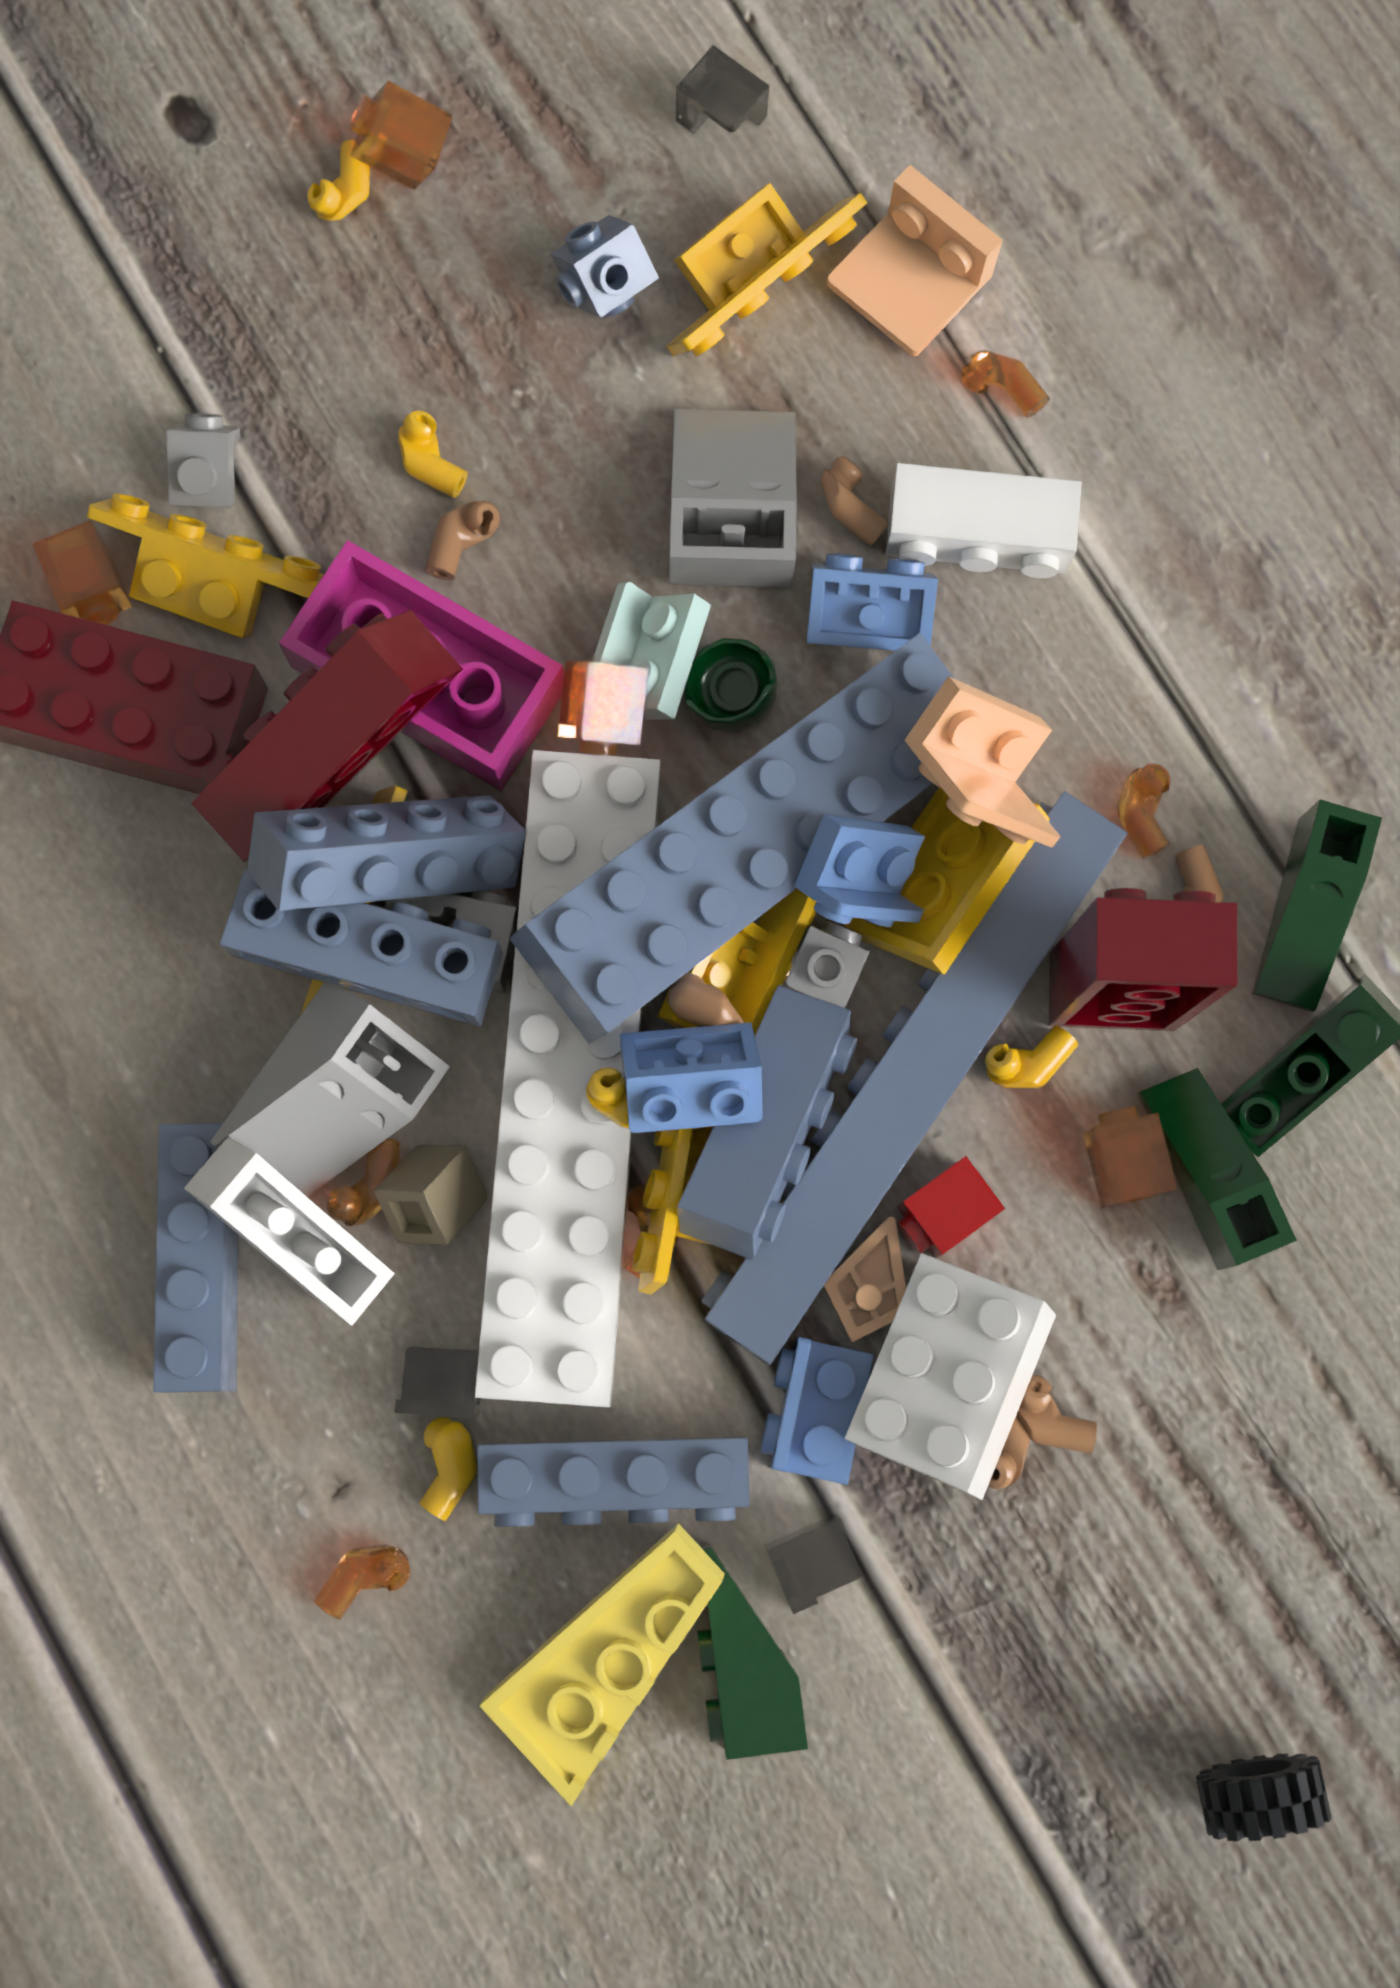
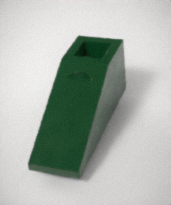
M1320 799L1298 819L1252 994L1310 1012L1316 1011L1366 881L1382 817Z
M1364 974L1230 1094L1221 1105L1250 1150L1259 1158L1399 1040L1400 1010Z
M1198 1068L1138 1092L1217 1270L1238 1266L1297 1241L1269 1178Z
M711 1544L700 1545L705 1553L725 1573L722 1583L707 1604L710 1629L697 1631L702 1673L715 1671L718 1699L705 1700L710 1742L724 1741L726 1760L808 1749L800 1681L794 1667Z

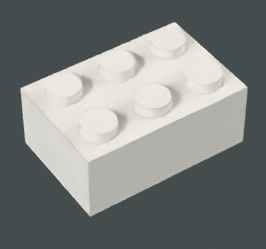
M921 1253L844 1439L982 1500L1056 1314L1043 1300Z

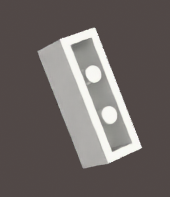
M897 463L890 493L885 556L899 557V559L922 561L925 562L924 566L931 565L935 561L960 563L963 569L972 572H989L1000 567L1020 569L1024 575L1033 578H1050L1058 573L1066 574L1077 552L1082 481Z
M229 1136L184 1187L188 1193L318 1302L351 1326L395 1274L257 1153Z

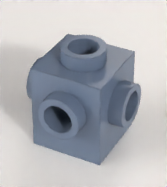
M607 215L599 222L591 221L574 228L566 235V244L550 254L560 272L555 277V282L566 302L574 309L579 307L599 318L614 316L626 310L634 302L633 296L659 279L634 225L611 215Z

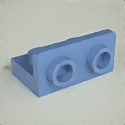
M828 553L826 554L825 564L812 563L806 643L896 651L917 634L921 633L931 646L938 578L933 573L924 572L925 562L888 559L887 569L862 567V556Z
M823 815L794 887L816 901L814 910L817 913L838 923L849 924L852 918H863L883 927H892L894 921L919 923L924 910L900 895L906 880L914 870L915 858L925 836L907 825Z
M751 1022L620 1034L621 1058L627 1095L629 1130L632 1133L756 1123L762 1120V1066Z
M802 1337L795 1338L793 1350L781 1349L774 1387L785 1389L780 1415L768 1413L760 1449L761 1453L771 1455L769 1468L848 1485L856 1444L844 1438L868 1383L874 1354L819 1343Z

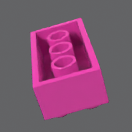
M347 540L279 642L291 668L301 674L310 668H314L318 672L331 658L325 650L326 647L344 629L352 624H357L361 629L381 613L389 619L411 610L459 663L463 670L401 733L502 791L566 691L563 665Z

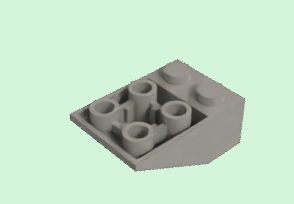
M674 409L669 584L792 588L796 562L797 516L795 412Z
M326 979L210 1143L219 1148L229 1136L257 1153L308 1197L411 1122L450 1066L371 1004Z

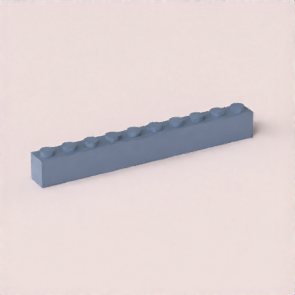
M1066 791L1062 793L1053 808L1044 802L1040 803V807L1050 818L1049 823L1061 836L1054 847L1051 848L1035 841L945 975L929 968L926 970L917 985L927 991L914 1012L904 1005L900 1008L882 1035L883 1038L892 1044L879 1064L867 1057L846 1088L855 1094L856 1097L845 1114L841 1116L832 1109L823 1127L818 1129L811 1139V1142L821 1149L808 1168L804 1170L797 1185L787 1182L780 1198L785 1201L783 1204L786 1205V1209L774 1241L771 1243L762 1240L754 1260L746 1258L734 1277L725 1270H722L701 1302L711 1308L704 1322L767 1366L771 1365L1128 834V832Z

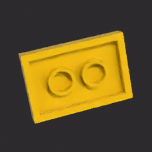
M939 787L911 827L925 836L915 858L914 870L906 880L900 895L924 910L919 923L894 921L892 927H883L863 918H852L851 922L844 924V926L862 935L861 941L945 975L1035 841L1029 839L1026 844H1019L1001 833L993 824L982 820L979 826H974L963 821L947 807L946 802L949 796ZM1033 803L1049 822L1050 818L1040 805Z

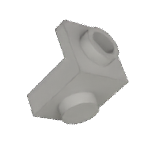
M185 414V423H179L166 430L169 505L231 508L235 505L234 442L240 440V426L223 425V416L218 414Z
M827 921L823 931L810 926L786 980L787 985L808 996L844 1008L870 952L858 947L862 935L830 921Z

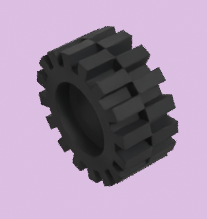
M1276 1754L1268 1758L1265 1755L1253 1756L1254 1759L1251 1760L1236 1759L1231 1760V1764H1216L1212 1766V1769H1203L1200 1771V1774L1196 1775L1208 1836H1213L1214 1839L1221 1840L1227 1838V1841H1239L1243 1838H1248L1249 1841H1261L1263 1837L1273 1836V1839L1286 1837V1833L1302 1834L1308 1832V1828H1320L1324 1826V1822H1330L1332 1819L1320 1759L1318 1760L1315 1756L1307 1757L1306 1754H1295L1288 1757V1754Z

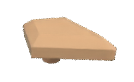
M891 1216L831 1274L823 1286L851 1343L892 1323L906 1291L896 1219Z

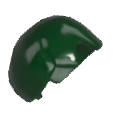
M722 638L701 648L694 658L685 685V703L694 716L713 730L738 733L756 726L770 713L776 699L778 681L775 666L767 652L761 650L754 643L743 639Z

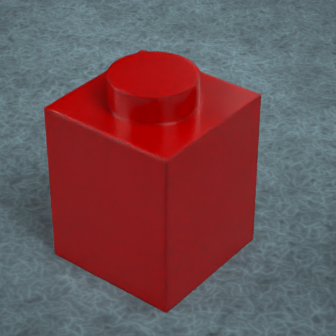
M965 1156L899 1204L897 1208L904 1218L898 1221L897 1224L905 1238L919 1254L928 1249L934 1258H938L1005 1210V1207L968 1157Z

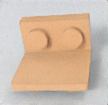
M909 165L894 180L888 214L829 274L827 286L911 356H918L992 277L1003 240L914 167Z
M948 676L904 740L921 761L918 766L920 773L945 791L949 796L946 802L947 807L957 817L971 825L979 826L983 820L995 825L1001 833L1019 844H1026L1031 839L1053 848L1061 837L1015 782L1052 729L1041 717Z

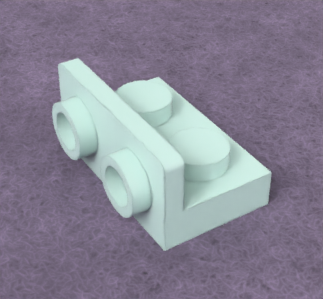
M631 582L619 583L616 587L583 687L584 696L623 720L675 719L711 604L696 594L652 597Z

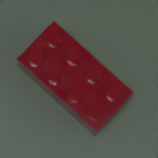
M13 600L0 634L1 742L195 794H200L208 786L202 777L217 761L229 753H233L236 757L248 745L242 736L259 719L268 691V687L255 664Z
M411 610L389 619L381 613L361 629L357 624H352L344 629L326 647V652L331 656L326 664L318 672L314 668H310L297 677L283 693L289 702L277 714L273 711L267 712L244 732L242 737L248 745L236 757L233 753L227 754L203 775L202 779L208 786L191 804L243 862L249 859L254 814L256 812L326 807L463 670L459 663Z
M1115 888L1105 891L1104 897H1097L1050 951L1049 1026L1176 1031L1238 986L1237 903L1215 902V894L1206 891L1178 892L1173 895V900L1146 899V891L1135 888Z

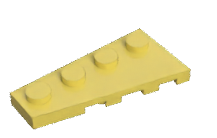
M679 1523L488 1692L479 1705L570 1806H572L583 1790L586 1781L600 1760H603L617 1739L619 1732L637 1705H640L672 1653H675L722 1583L725 1573Z

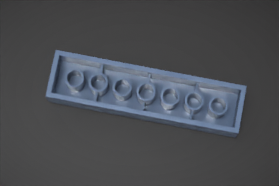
M921 633L917 634L528 921L509 938L588 1044L608 1034L796 889L794 884L823 815L883 822L933 784L918 770L921 761L904 740L947 677H954Z

